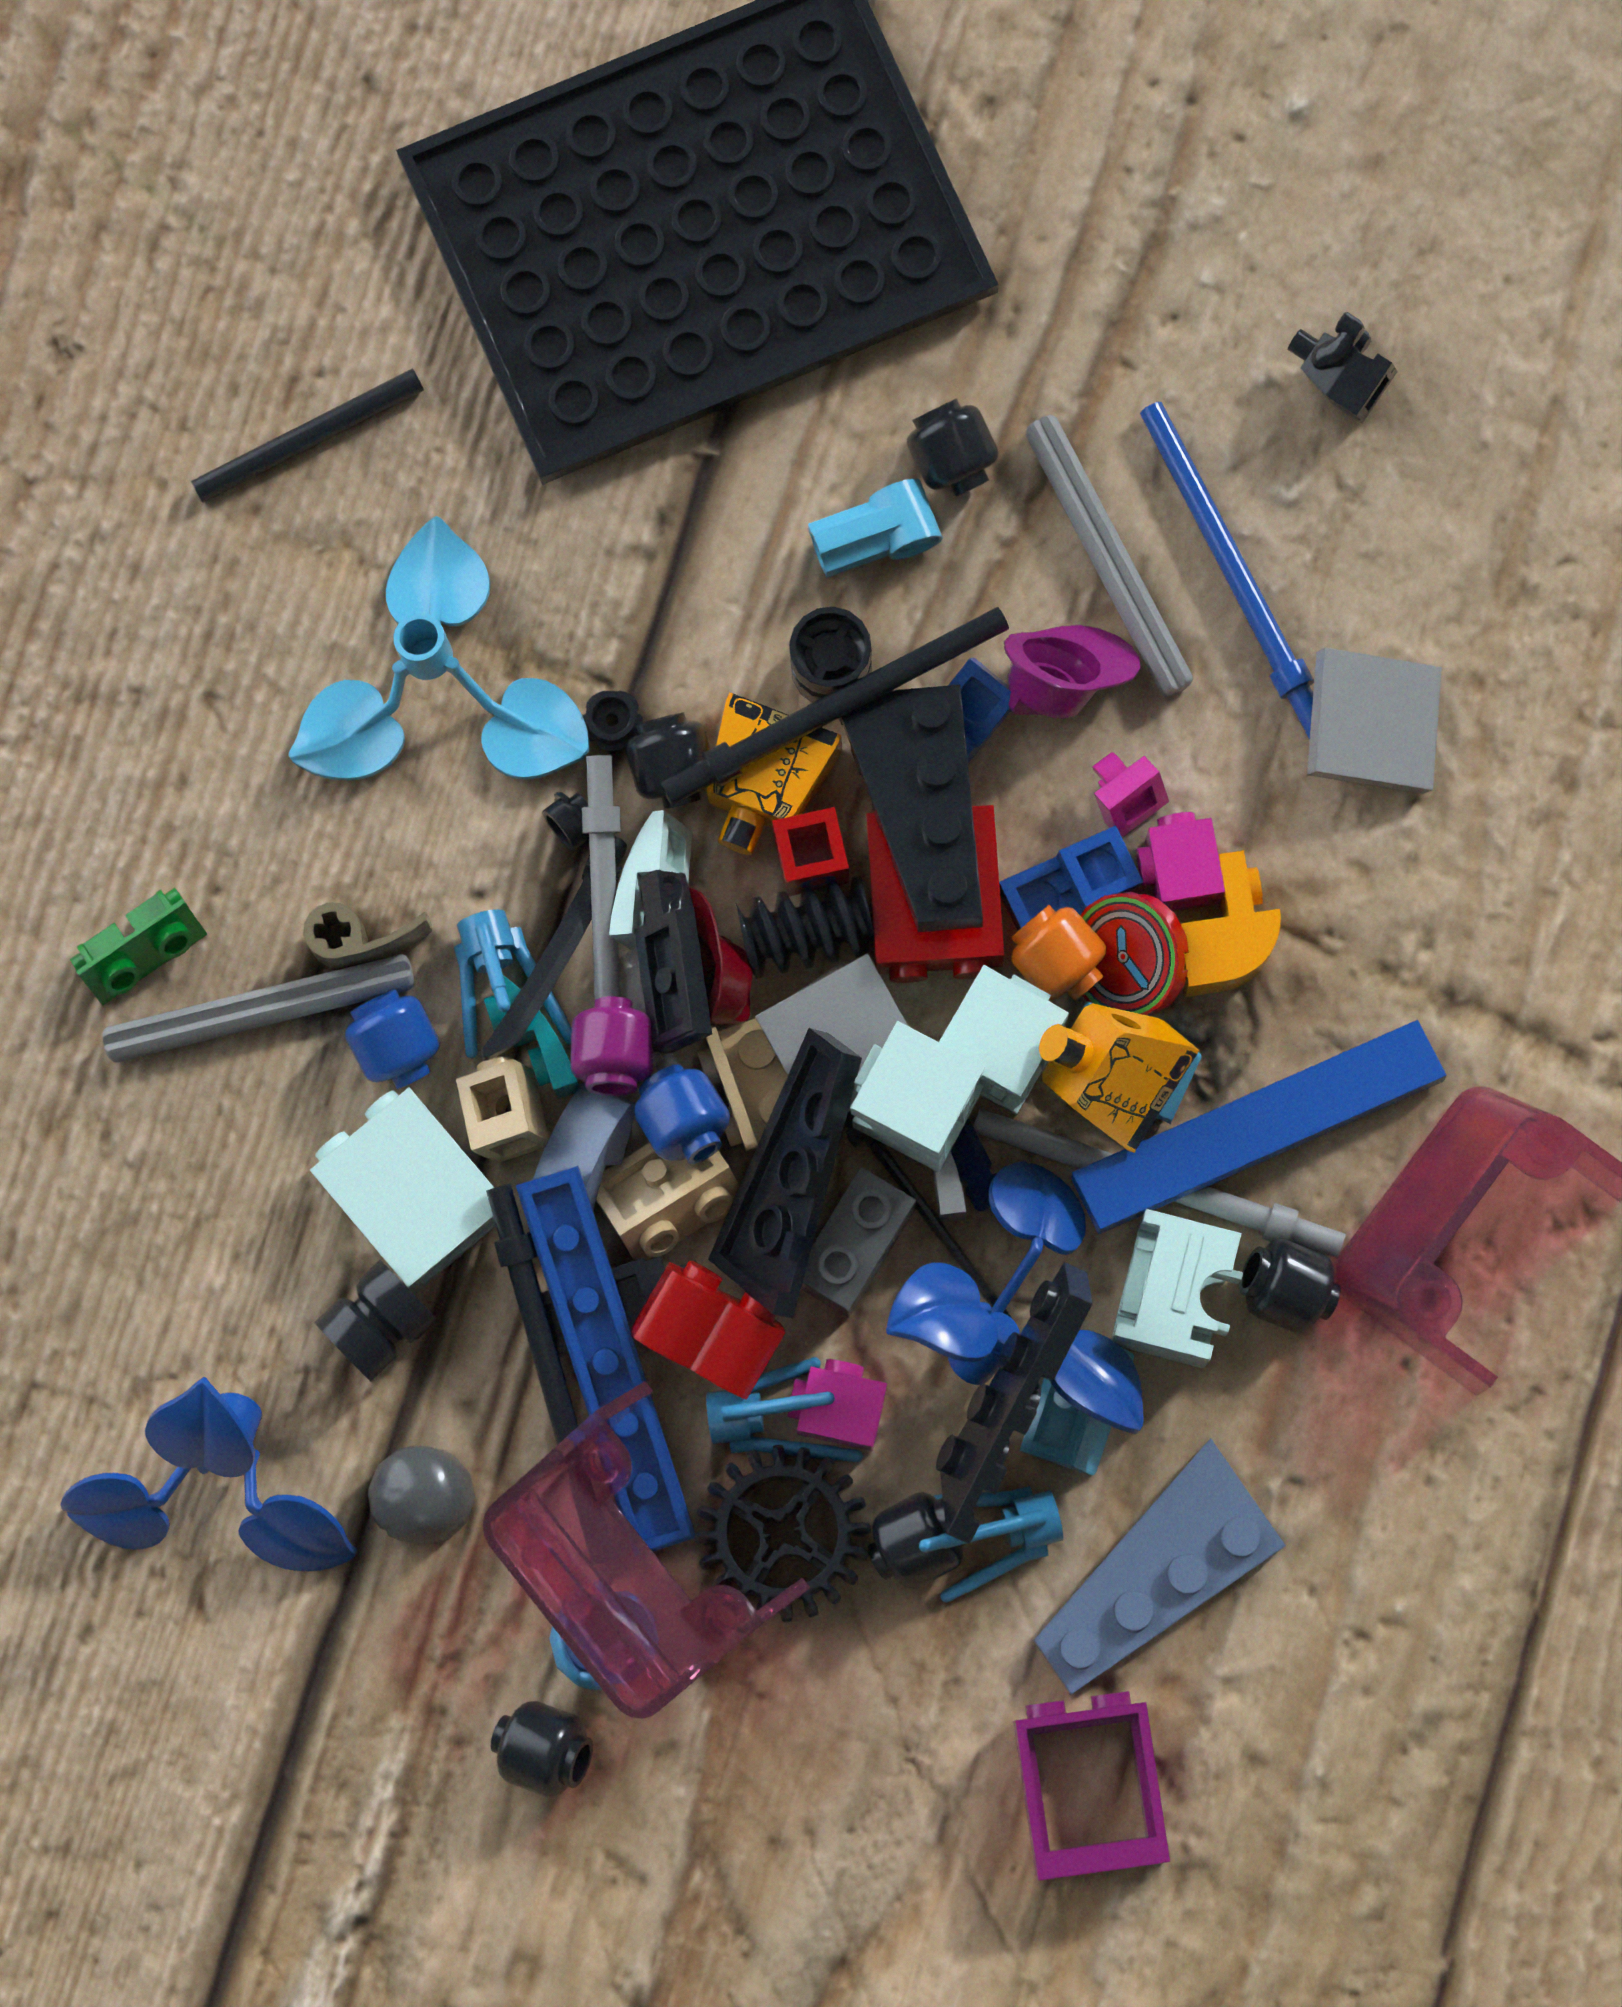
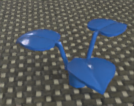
M1026 1161L1007 1165L993 1177L988 1191L989 1203L999 1223L1014 1236L1031 1240L1027 1254L993 1307L991 1308L986 1302H980L979 1289L975 1281L966 1272L950 1264L929 1263L917 1269L903 1284L896 1295L889 1314L886 1328L888 1335L913 1340L948 1357L953 1371L962 1380L973 1385L986 1384L997 1373L999 1369V1356L1006 1340L1013 1332L1020 1334L1015 1321L1003 1312L1042 1253L1043 1245L1056 1253L1069 1255L1078 1248L1085 1236V1214L1077 1196L1061 1178L1034 1163L1029 1164ZM1079 1330L1055 1379L1049 1380L1062 1398L1081 1412L1116 1429L1137 1434L1143 1426L1144 1417L1141 1382L1133 1361L1121 1346L1108 1337L1090 1330Z
M206 1377L198 1380L180 1396L159 1406L147 1421L145 1436L149 1445L165 1461L178 1466L158 1492L149 1495L145 1486L131 1475L101 1473L89 1476L75 1483L64 1493L60 1503L61 1509L67 1512L68 1517L94 1537L124 1549H146L159 1544L166 1537L169 1530V1519L158 1507L164 1505L169 1500L191 1468L197 1467L198 1471L202 1474L210 1471L216 1475L230 1478L244 1475L245 1507L252 1515L242 1520L238 1532L244 1544L262 1560L274 1566L293 1571H321L350 1561L358 1550L349 1542L343 1527L337 1519L321 1505L310 1499L295 1495H276L261 1503L257 1496L256 1465L260 1452L253 1445L262 1419L261 1408L255 1401L242 1394H220Z

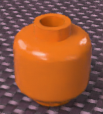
M1047 905L1011 937L1017 945L1011 954L1013 966L1027 982L1050 994L1049 1000L1057 999L1067 992L1076 1001L1103 977L1096 966L1104 958L1106 946L1073 908L1064 907L1055 911L1050 905Z

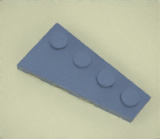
M1210 1438L1033 1641L1071 1695L1286 1545Z

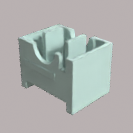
M983 965L939 1043L985 1066V1070L978 1081L984 1085L981 1096L1017 1116L1048 1062L1042 1059L1039 1052L1042 1035L1052 1025L1060 1024L1064 1026L1069 1012L1049 1002L1050 994L1013 974L1012 978L1009 979Z
M897 1021L883 1048L876 1044L873 1045L854 1081L858 1085L855 1090L858 1094L850 1107L851 1114L855 1116L852 1121L853 1128L940 1172L984 1089V1085L978 1081L985 1070V1066Z
M1146 1209L1140 1221L1111 1340L1125 1349L1204 1368L1211 1360L1214 1345H1210L1212 1334L1226 1336L1230 1325L1216 1321L1207 1315L1200 1302V1292L1212 1284H1225V1281L1239 1284L1242 1280L1243 1272L1233 1270L1242 1233Z

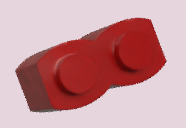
M691 1260L688 1261L685 1268L669 1262L631 1327L633 1338L660 1355L691 1369L722 1389L747 1400L785 1335L782 1324L775 1320L776 1315L769 1312L746 1291L740 1300L719 1289L722 1278L708 1268Z

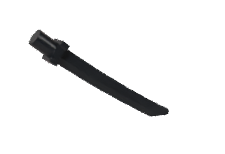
M615 836L617 885L622 870L619 864L627 849V844ZM590 855L581 878L583 882L530 977L512 1003L509 1011H507L482 1048L480 1054L482 1060H490L518 1044L549 996L592 920Z
M849 1111L844 1124L848 1129L846 1131L847 1139L854 1148L865 1141L900 1189L916 1199V1210L959 1267L975 1281L980 1295L992 1308L998 1297L883 1143L853 1128L852 1121L855 1116ZM1005 1309L1003 1313L1011 1317L1008 1311Z

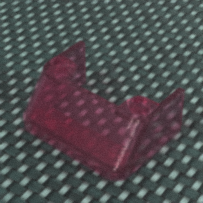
M1484 1086L1469 1088L1453 1101L1340 1252L1334 1264V1282L1340 1285V1294L1475 1396L1491 1388L1498 1376L1445 1338L1461 1314L1463 1300L1457 1283L1433 1263L1508 1162L1527 1176L1538 1180L1557 1178L1572 1167L1618 1202L1622 1201L1621 1161L1562 1118L1493 1088Z
M645 1381L596 1410L492 1503L483 1519L485 1539L496 1556L613 1704L624 1714L638 1719L651 1717L671 1703L810 1589L805 1580L801 1578L757 1611L740 1591L726 1585L712 1586L691 1600L621 1513L611 1498L628 1483L632 1472V1462L627 1448L612 1428L653 1392Z

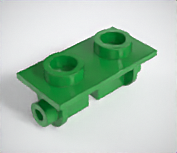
M175 887L166 894L160 889L154 896L125 915L135 930L127 937H124L117 925L113 923L85 943L77 946L79 953L70 958V961L77 970L76 972L102 1006L116 996L130 991L138 981L169 960L181 956L192 944L207 935V932Z

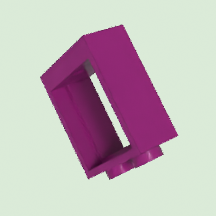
M1129 1691L1091 1696L1092 1710L1066 1713L1064 1700L1025 1706L1027 1719L1013 1721L1035 1875L1038 1881L1170 1862L1147 1703L1131 1704ZM1129 1722L1146 1837L1050 1850L1033 1735Z

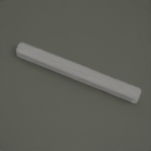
M1048 415L1034 421L1027 427L1026 437L1160 693L1168 697L1182 692L1191 685L1193 676L1057 417Z
M400 954L106 1027L103 1030L104 1048L108 1058L112 1062L117 1063L371 1000L396 989L397 993L411 990L414 987V975L409 959L406 955Z

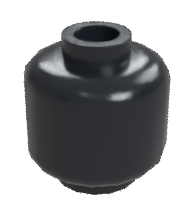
M956 398L912 420L916 429L908 436L907 446L925 484L929 488L940 490L951 486L955 496H959L989 481L984 469L991 466L997 460L999 451L977 407L973 405L960 406Z
M684 712L635 725L637 735L627 741L625 748L637 793L645 799L662 798L664 809L701 800L698 791L671 805L662 790L660 782L704 760L702 753L708 751L710 746L703 725L697 721H686Z
M1282 1238L1270 1242L1265 1248L1258 1246L1252 1251L1242 1270V1280L1239 1282V1291L1242 1295L1246 1296V1305L1251 1314L1295 1333L1311 1329L1319 1319H1329L1337 1307L1341 1293L1340 1285L1334 1282V1267L1330 1258L1322 1253Z
M925 1492L915 1493L880 1512L873 1521L872 1529L875 1542L869 1544L867 1550L875 1569L885 1580L894 1576L904 1587L918 1589L956 1569L962 1561V1546L965 1544L930 1552H922L919 1549L921 1540L946 1533L943 1497L937 1500L934 1496Z
M538 1701L522 1704L514 1711L512 1716H502L495 1726L490 1745L491 1751L497 1754L498 1772L505 1781L546 1797L560 1795L568 1787L576 1788L585 1777L593 1754V1741L587 1737L586 1727L578 1716Z

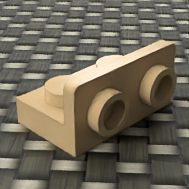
M756 1018L721 1031H717L716 1027L711 1028L712 1035L705 1038L708 1047L697 1051L704 1073L708 1076L713 1086L721 1083L729 1107L727 1109L729 1110L730 1120L725 1133L730 1147L742 1143L748 1159L753 1157L758 1147L760 1138L787 1079L784 1068Z
M649 1142L623 1158L621 1165H612L604 1170L596 1201L616 1230L633 1260L644 1258L647 1261L653 1257H659L668 1253L679 1241L706 1224L724 1218L728 1214L740 1186L719 1151L702 1162L689 1164L686 1159L677 1161L664 1160L656 1154Z

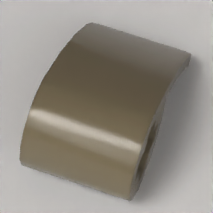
M333 902L317 906L309 913L304 923V937L314 956L322 965L339 970L396 955L418 943L432 932L431 920L427 912H423L413 921L391 934L368 942L365 928L352 909L341 903ZM341 924L345 932L351 935L350 937H341L342 947L331 949L327 941L321 937L322 935H331L330 926Z

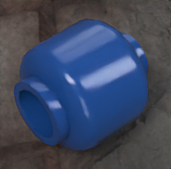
M396 989L373 998L350 1012L354 1021L347 1027L345 1038L364 1076L369 1081L384 1082L392 1079L396 1089H399L431 1072L426 1061L437 1053L440 1047V1040L421 1002L416 997H400Z
M672 1065L657 1071L642 1083L639 1088L640 1098L635 1104L634 1115L659 1157L668 1161L686 1159L689 1164H696L708 1159L721 1148L722 1142L719 1138L729 1126L730 1114L705 1073L698 1069H684L681 1065Z

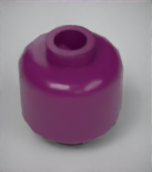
M616 996L601 997L595 1000L594 1008L584 1010L574 1017L571 1033V1071L576 1078L586 1083V1090L594 1094L606 1096L628 1095L637 1091V1084L644 1082L652 1075L654 1049L652 1048L651 1020L644 1012L633 1009L632 1000Z

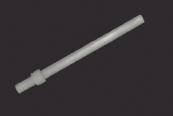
M609 755L586 757L588 807L582 808L583 834H589L595 1000L608 996L620 997L618 941L609 936L617 891L615 833L621 832L620 807L613 805L612 756Z
M982 1108L978 1112L972 1130L973 1133L1078 1169L1113 1154ZM1205 1187L1174 1201L1263 1232L1262 1239L1272 1242L1282 1238L1336 1258L1340 1254L1346 1236L1345 1233L1297 1217L1298 1210L1275 1202L1273 1207L1269 1208L1211 1187Z

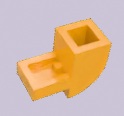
M1244 850L1218 854L1225 893L1220 903L1222 917L1181 923L1187 936L1189 953L1184 954L1185 965L1183 970H1188L1183 987L1185 997L1228 991L1247 983L1264 967L1277 942L1281 926L1280 909L1254 911L1255 905L1263 904L1262 886L1258 868H1247Z

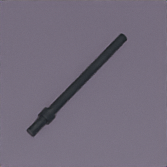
M996 607L731 746L723 742L702 753L704 760L660 782L665 796L670 804L673 805L715 782L719 787L726 785L743 776L742 768L1009 630L1007 620L999 607Z
M511 1183L486 1190L500 1239L494 1242L500 1267L507 1266L590 1564L591 1566L603 1564L616 1559L532 1261L538 1255L531 1233L524 1232Z

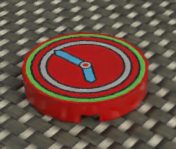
M1134 892L1104 895L1087 906L1080 916L1104 942L1106 953L1101 962L1096 966L1103 977L1084 993L1082 997L1087 1002L1147 1016H1153L1170 1006L1184 987L1188 970H1183L1185 965L1184 954L1189 953L1187 936L1176 914L1158 898Z

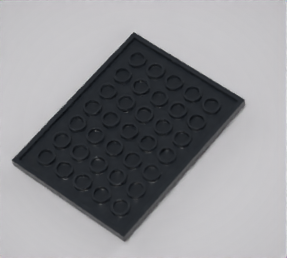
M755 0L396 150L402 168L542 485L998 293L999 284L868 0Z

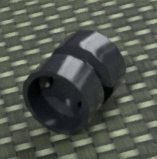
M837 607L817 608L804 615L793 628L789 642L792 681L799 693L811 703L872 672L870 634L863 621L852 612Z
M381 1260L359 1279L360 1282L356 1285L358 1299L355 1302L339 1298L314 1322L372 1383L398 1359L397 1348L394 1345L400 1340L412 1343L415 1339L418 1340L438 1321Z

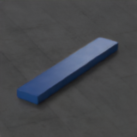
M1416 1020L1141 1141L1134 1153L1123 1149L1072 1172L1071 1180L1099 1235L1142 1216L1146 1209L1154 1211L1444 1082L1447 1075L1419 1021Z
M579 1165L517 1184L516 1189L633 1556L635 1558L694 1539L695 1529Z

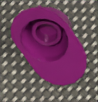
M1083 625L1060 626L1036 632L1010 634L1004 641L1005 653L1011 660L1008 673V684L1011 691L1009 709L1016 715H1045L1059 719L1073 718L1081 712L1098 690L1120 686L1132 681L1140 671V657L1133 647L1119 636L1100 628Z

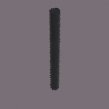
M412 368L199 476L191 482L201 502L204 503L424 391Z

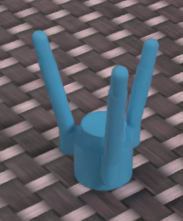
M500 909L487 910L470 915L457 924L462 943L454 946V951L460 970L465 1054L471 1059L475 1058L478 1054L473 965H475L478 973H488L497 1007L501 1012H507L510 1009V1001L502 969L513 963L511 954H515L528 978L537 965L526 946L521 927L510 928L506 912ZM551 991L543 1005L565 1042L571 1045L572 1027Z
M813 1357L761 1374L751 1393L808 1373L811 1366L820 1368L821 1361L819 1358ZM726 1390L708 1392L706 1394L711 1441L713 1444L730 1442L732 1454L749 1452L751 1450L772 1453L774 1445H783L785 1455L797 1456L799 1449L805 1447L810 1450V1458L824 1459L829 1457L833 1461L839 1460L855 1463L863 1459L862 1452L856 1449L754 1437L752 1434L764 1432L763 1415L830 1405L835 1401V1396L831 1392L804 1394L761 1401L760 1393L750 1394L747 1400Z
M1027 1486L1012 1491L996 1492L995 1495L990 1492H982L975 1507H1011L1001 1509L1002 1520L979 1525L971 1542L1006 1534L1010 1547L1022 1545V1548L943 1590L940 1594L943 1602H950L965 1593H969L1027 1561L1049 1556L1047 1545L1063 1541L1064 1538L1058 1508L1050 1490L1033 1494L1031 1487ZM942 1494L934 1495L937 1500L943 1497ZM944 1533L921 1540L919 1549L922 1552H930L966 1544V1542Z

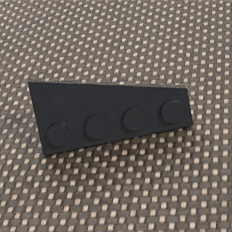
M812 1028L807 1030L760 1138L758 1147L753 1154L708 1258L710 1262L769 1312L792 1319L855 1087L854 1081L858 1075L862 1057L831 1034Z

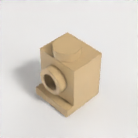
M496 1057L479 1063L476 1067L477 1072L456 1079L471 1151L496 1163H500L546 1147L552 1132L547 1130L533 1069L511 1057ZM510 1104L512 1111L505 1113L506 1107Z

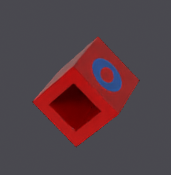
M835 807L772 821L776 849L786 893L789 897L801 894L802 888L811 886L813 891L826 889L827 882L836 881L838 886L849 884V866Z

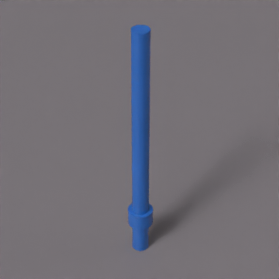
M1155 402L1145 407L1140 412V415L1274 671L1269 676L1281 699L1288 698L1310 740L1313 691L1310 686L1314 683V679L1302 658L1296 659L1163 403Z

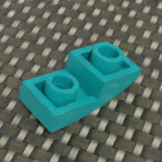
M503 975L511 1007L521 989ZM493 995L484 998V1002L495 1031L507 1012H501L498 1009L495 996ZM539 1010L514 1048L536 1040L538 1041L539 1047L528 1050L539 1086H544L551 1083L557 1098L560 1099L575 1094L580 1085L577 1078L572 1074L571 1062L559 1038Z

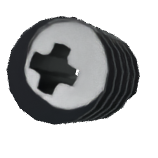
M861 876L852 877L850 893L847 897H845L836 881L827 882L823 902H820L811 886L802 888L798 907L794 906L785 891L777 892L774 912L769 911L760 896L752 897L749 917L743 915L736 903L748 963L756 979L763 978L766 958L771 957L781 974L789 971L791 953L796 952L807 969L814 966L816 948L821 947L830 962L836 963L839 960L841 943L846 942L855 957L860 958L864 955L866 938L872 937L874 940L870 912Z

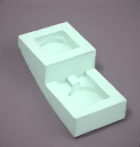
M664 810L652 811L638 834L624 865L612 909L609 936L637 955L634 929L643 925L645 915L640 878L654 870L685 873L689 883L692 831Z

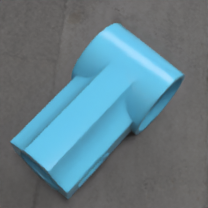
M907 479L888 485L871 495L867 503L808 524L814 550L826 578L886 556H890L894 560L909 558L923 553L941 542L943 537L922 482L919 479Z

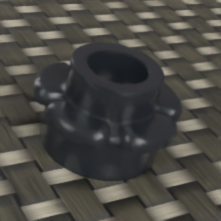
M601 691L593 695L586 703V714L582 716L587 726L589 740L598 742V746L602 750L618 751L626 746V742L631 737L637 735L635 725L643 723V717L637 712L639 705L635 698L624 691ZM611 715L618 718V723L614 726H609L606 723V719Z
M556 792L554 794L555 802L545 808L542 814L557 838L569 850L574 851L584 842H589V834H583L582 808L588 807V802L578 793L569 798L562 792Z

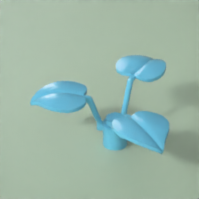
M435 516L407 543L396 560L387 581L386 602L389 612L398 624L393 640L401 658L392 666L394 678L388 701L384 704L379 691L371 684L363 681L343 680L331 684L323 689L309 704L301 721L297 738L289 751V757L295 765L303 770L333 780H360L382 772L396 760L405 744V734L402 727L390 715L400 706L406 676L410 674L417 679L432 680L440 677L446 671L451 673L486 711L495 715L484 726L481 742L489 763L506 776L524 780L541 778L583 760L589 752V734L584 718L576 704L556 685L537 678L518 679L507 687L502 703L499 705L483 691L460 666L458 660L453 657L452 647L441 623L448 626H461L474 619L488 600L490 578L486 566L479 555L459 538L440 517Z

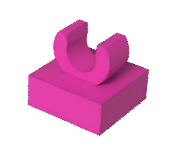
M1111 752L1092 766L1094 772L1101 778L1098 781L1100 789L1094 795L1104 823L1109 828L1117 826L1121 837H1124L1169 802L1160 772L1145 756L1127 768L1121 759Z

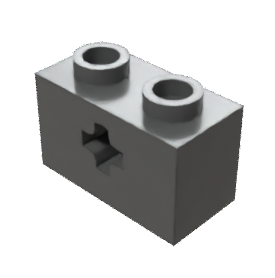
M860 1167L812 1245L801 1290L850 1318L916 1210V1199Z

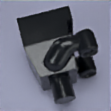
M1345 312L1335 327V331L1338 333L1336 337L1324 332L1318 340L1300 329L1291 340L1287 350L1305 361L1300 367L1301 370L1331 404L1363 424L1398 372L1391 361L1378 353L1374 359L1362 354L1370 345L1371 337L1365 330L1361 320L1349 312Z

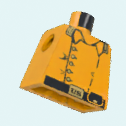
M729 692L725 702L716 746L723 742L731 746L789 715ZM821 727L742 768L743 776L726 785L719 787L715 782L708 786V803L729 812L718 837V843L735 852L752 855L764 825L773 828V820L804 814L842 751V735Z
M1094 1003L1083 1008L1071 1029L1060 1024L1049 1027L1042 1035L1039 1044L1040 1056L1049 1062L1042 1073V1081L1079 1114L1126 1150L1133 1153L1200 1051L1164 1020Z

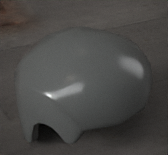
M409 1446L396 1450L378 1464L368 1489L371 1516L379 1528L385 1530L388 1536L409 1543L439 1544L450 1539L468 1522L475 1501L472 1478L468 1470L453 1454L428 1446Z

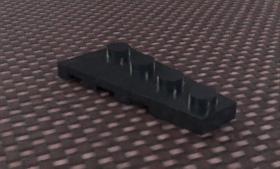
M960 685L892 690L840 717L839 721L845 729L859 775H862L878 826L883 831L891 853V861L917 931L929 932L983 927Z
M1064 1262L1052 1282L1048 1280L1042 1282L1031 1302V1317L1020 1334L1013 1332L1006 1340L998 1360L999 1369L989 1386L981 1384L973 1394L967 1410L968 1420L958 1437L952 1434L942 1445L936 1461V1470L940 1472L947 1535L968 1544L971 1543L980 1525L979 1520L974 1518L973 1511L983 1490L994 1495L996 1494L1008 1471L1003 1464L1009 1450L1010 1437L1013 1431L1026 1435L1037 1414L1042 1390L1041 1385L1038 1383L1040 1378L1043 1377L1047 1380L1055 1379L1093 1304L1086 1271Z

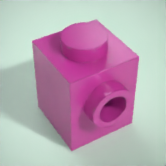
M1193 812L1174 813L1158 818V826L1148 828L1145 838L1146 847L1136 848L1138 871L1143 880L1142 886L1153 884L1155 898L1161 900L1173 912L1220 904L1225 888L1212 818L1196 820L1195 813Z
M826 1359L824 1369L810 1367L808 1381L795 1379L791 1396L831 1392L835 1396V1401L830 1405L790 1411L787 1417L799 1420L797 1435L873 1451L887 1383L862 1378L863 1366Z

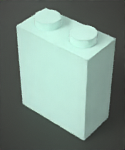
M408 1087L400 1095L395 1090H391L375 1101L365 1112V1116L369 1121L350 1137L343 1131L327 1141L315 1154V1157L320 1162L312 1167L310 1171L406 1286L416 1294L496 1225L486 1190L494 1188L493 1185L410 1087Z

